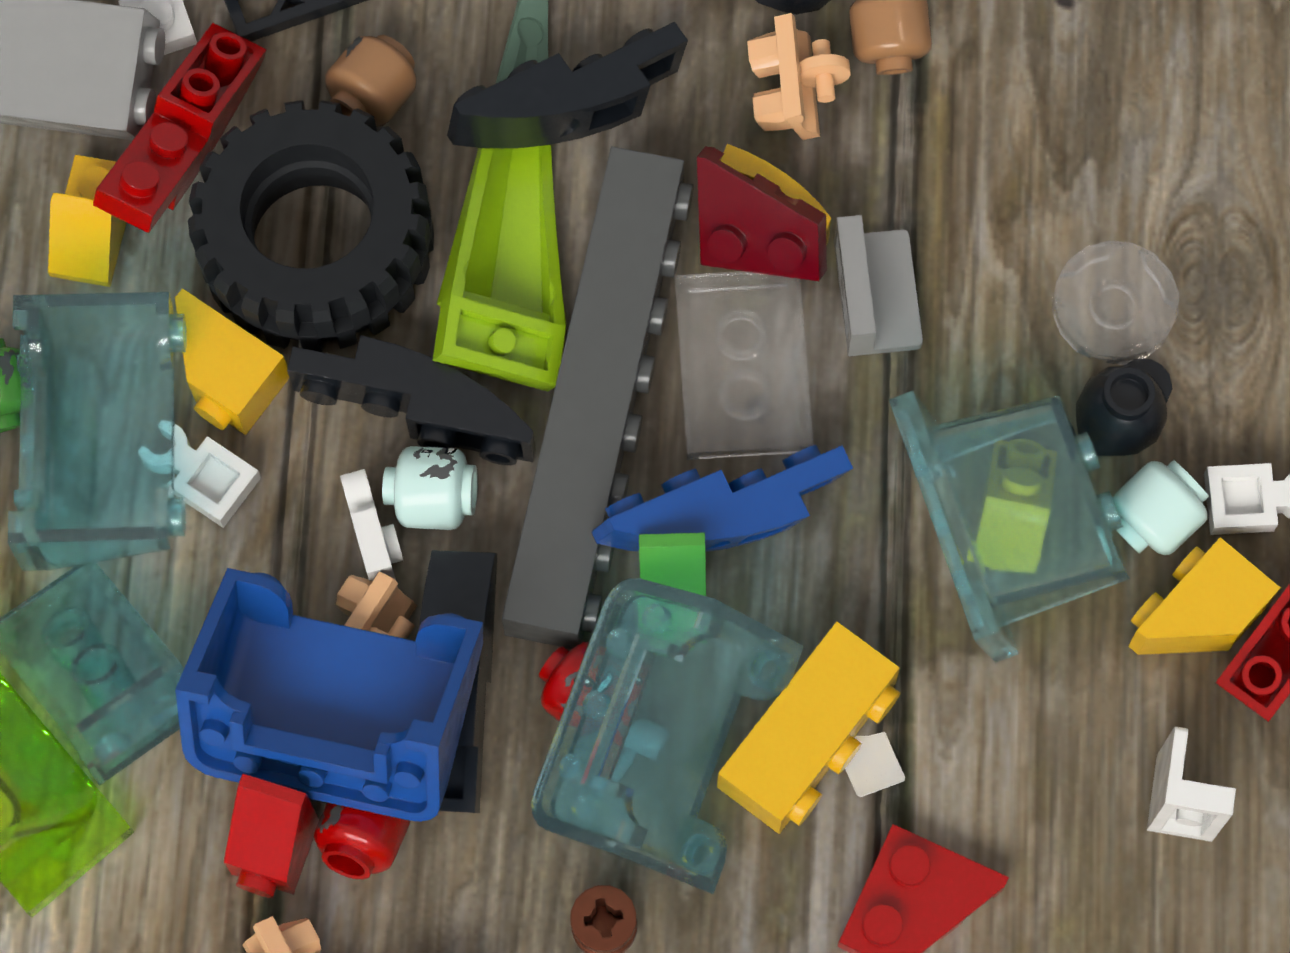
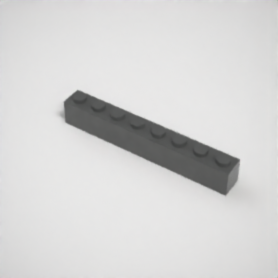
M613 146L610 148L503 610L502 624L505 636L573 649L582 643L584 632L594 634L596 632L603 596L593 594L598 571L609 573L614 547L597 544L591 532L609 518L605 508L626 498L629 475L620 473L624 451L635 453L639 442L643 416L633 414L638 392L649 394L656 357L646 355L651 334L662 335L669 301L667 298L659 297L664 276L675 277L681 250V241L672 240L676 219L687 221L692 203L694 184L684 183V160Z

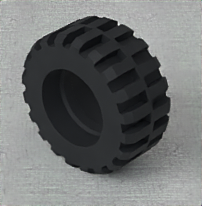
M303 100L284 103L286 109L284 113L270 116L266 108L250 115L252 126L243 132L238 127L233 126L220 138L224 149L220 155L214 151L208 152L199 167L204 183L198 181L192 184L189 205L193 215L188 219L189 235L195 250V256L204 280L209 285L213 299L224 313L232 312L235 323L252 335L257 334L260 329L263 330L267 344L283 349L288 347L290 339L300 340L303 349L322 352V341L338 339L340 349L358 344L356 333L366 328H369L373 335H377L389 327L388 312L394 308L399 313H404L415 300L413 284L420 285L425 283L430 269L428 253L434 250V230L427 188L423 183L421 168L413 153L404 152L402 138L389 126L382 127L377 131L373 115L358 108L354 109L350 116L343 115L340 103L324 100L319 102V110H305ZM308 186L336 187L352 193L368 206L371 214V223L361 242L349 254L328 265L316 268L288 267L267 258L256 247L254 235L262 216L274 202L294 190Z

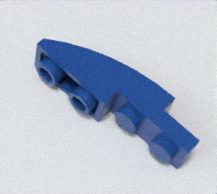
M816 444L782 460L786 470L768 478L763 469L760 468L728 483L722 469L700 478L697 469H692L661 484L665 493L661 496L644 502L641 493H636L605 508V511L609 518L591 533L597 544L639 552V534L705 533V552L728 549L760 541L789 530L809 517V512L801 496L833 483L852 470L853 466L843 445L821 454Z

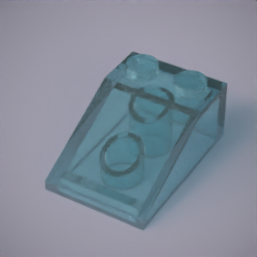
M91 556L0 618V654L99 786L180 729L175 689L184 670L183 666Z

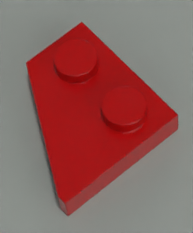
M892 824L837 947L849 953H923L938 940L943 939L961 925L968 916L988 900L1001 893L1009 877Z

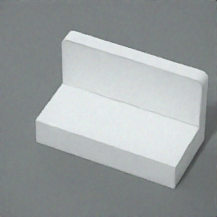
M1175 726L1157 754L1147 831L1212 842L1233 815L1236 789L1182 779L1188 728Z

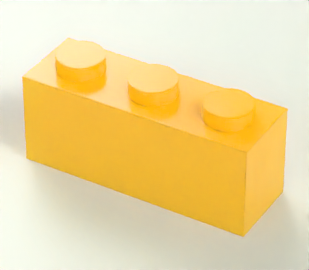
M836 621L718 772L717 788L778 834L782 832L790 820L800 826L820 801L822 794L815 788L829 769L839 775L858 752L862 743L854 738L869 718L876 724H879L899 698L901 693L894 688V685L896 684L900 667Z

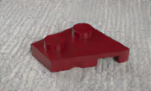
M705 146L697 156L701 265L819 282L827 271L826 214L801 199L788 197L781 191L778 185L758 173L751 180L721 162L724 155L723 152L714 147Z

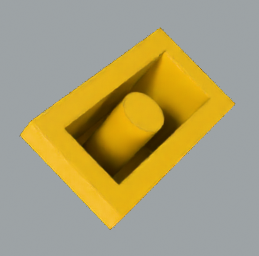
M182 288L175 297V305L186 379L195 402H197L194 410L203 419L220 430H225L229 424L244 435H247L289 380L285 358L282 354Z

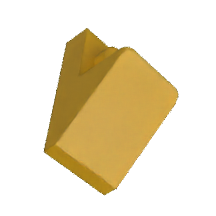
M75 155L65 194H52L50 201L48 274L50 277L106 287L111 286L127 222L93 206L96 188L116 161Z

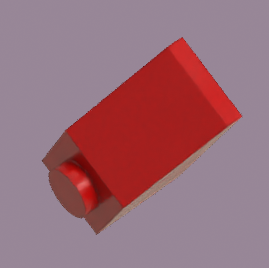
M242 773L237 787L224 857V864L230 873L238 877L237 887L267 898H273L276 889L294 895L314 838V831L319 822V818L306 793Z

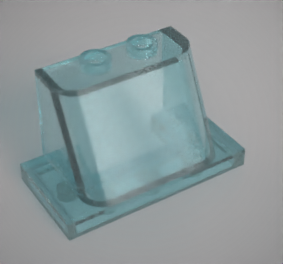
M914 391L889 399L974 640L995 663L1019 654L1009 626L1010 623L1130 579L1112 532L1123 527L1118 509L1110 490L1098 494L1090 473L1101 468L1097 453L1088 432L1076 435L1067 408L1060 395L941 424L936 423Z

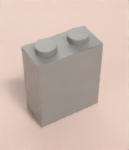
M0 0V123L133 140L155 109L156 93L154 89H150L153 66L160 65L165 51V32L163 28H159L160 20L144 8L79 0Z

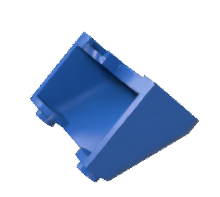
M227 568L175 689L181 744L185 759L197 770L215 778L239 783L243 773L304 792L310 799L409 821L421 822L431 820L438 815L448 786L483 646V622L466 619L453 613L429 616L421 622L416 641L293 615V604L290 594L275 577L265 573H250Z

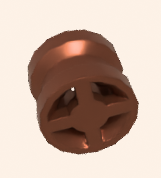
M597 885L585 890L575 900L571 909V928L577 946L584 953H624L632 946L637 934L636 910L632 900L622 890L611 885Z

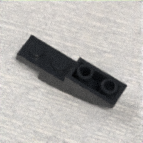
M672 22L656 31L648 28L636 33L627 40L622 48L604 57L602 54H593L582 60L573 71L570 70L559 53L539 63L536 60L524 62L516 67L507 79L488 88L483 85L476 86L462 94L453 106L447 136L452 144L457 146L526 148L571 141L612 129L641 116L650 86L678 72L688 39L677 24Z
M362 335L360 336L355 359L298 347L292 348L287 372L293 390L300 392V396L307 401L320 405H335L337 399L362 404V409L368 413L389 418L397 417L399 412L406 413L405 419L411 439L418 440L417 443L421 447H457L480 452L479 455L484 460L499 465H515L517 460L534 461L536 449L533 430L508 405L460 371L444 363L432 361L433 358L394 343Z
M431 551L419 627L421 622L427 617L445 613H453L466 619L483 622V646L448 786L439 811L480 813L486 682L491 683L497 553Z

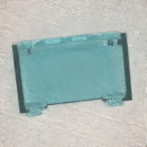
M169 292L13 295L12 326L14 330H23L24 335L20 337V355H17V369L21 376L19 490H14V504L18 511H8V544L22 571H51L171 550L173 548L174 536H185L186 532L184 497H174L175 352H186L187 328L185 314H174Z
M629 578L618 583L609 592L602 606L535 785L531 801L532 815L535 821L549 832L685 885L714 894L726 860V838L719 828L707 821L698 819L697 816L741 696L761 701H768L779 696L789 685L804 646L717 599L640 578Z

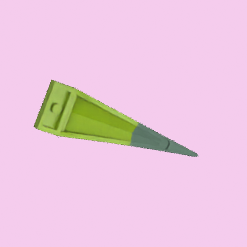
M518 0L496 83L507 79L509 74L524 62L536 60L539 63L548 58V0ZM551 145L526 148H478L437 300V305L440 306L432 361L547 392L556 386L566 331L556 231Z

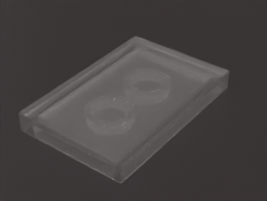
M746 271L675 275L687 460L793 454L813 446L800 279Z

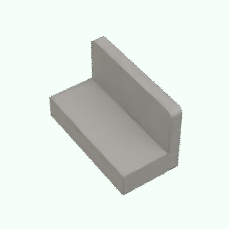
M862 215L837 217L834 246L848 356L920 349L923 337L908 231L902 229L864 233Z

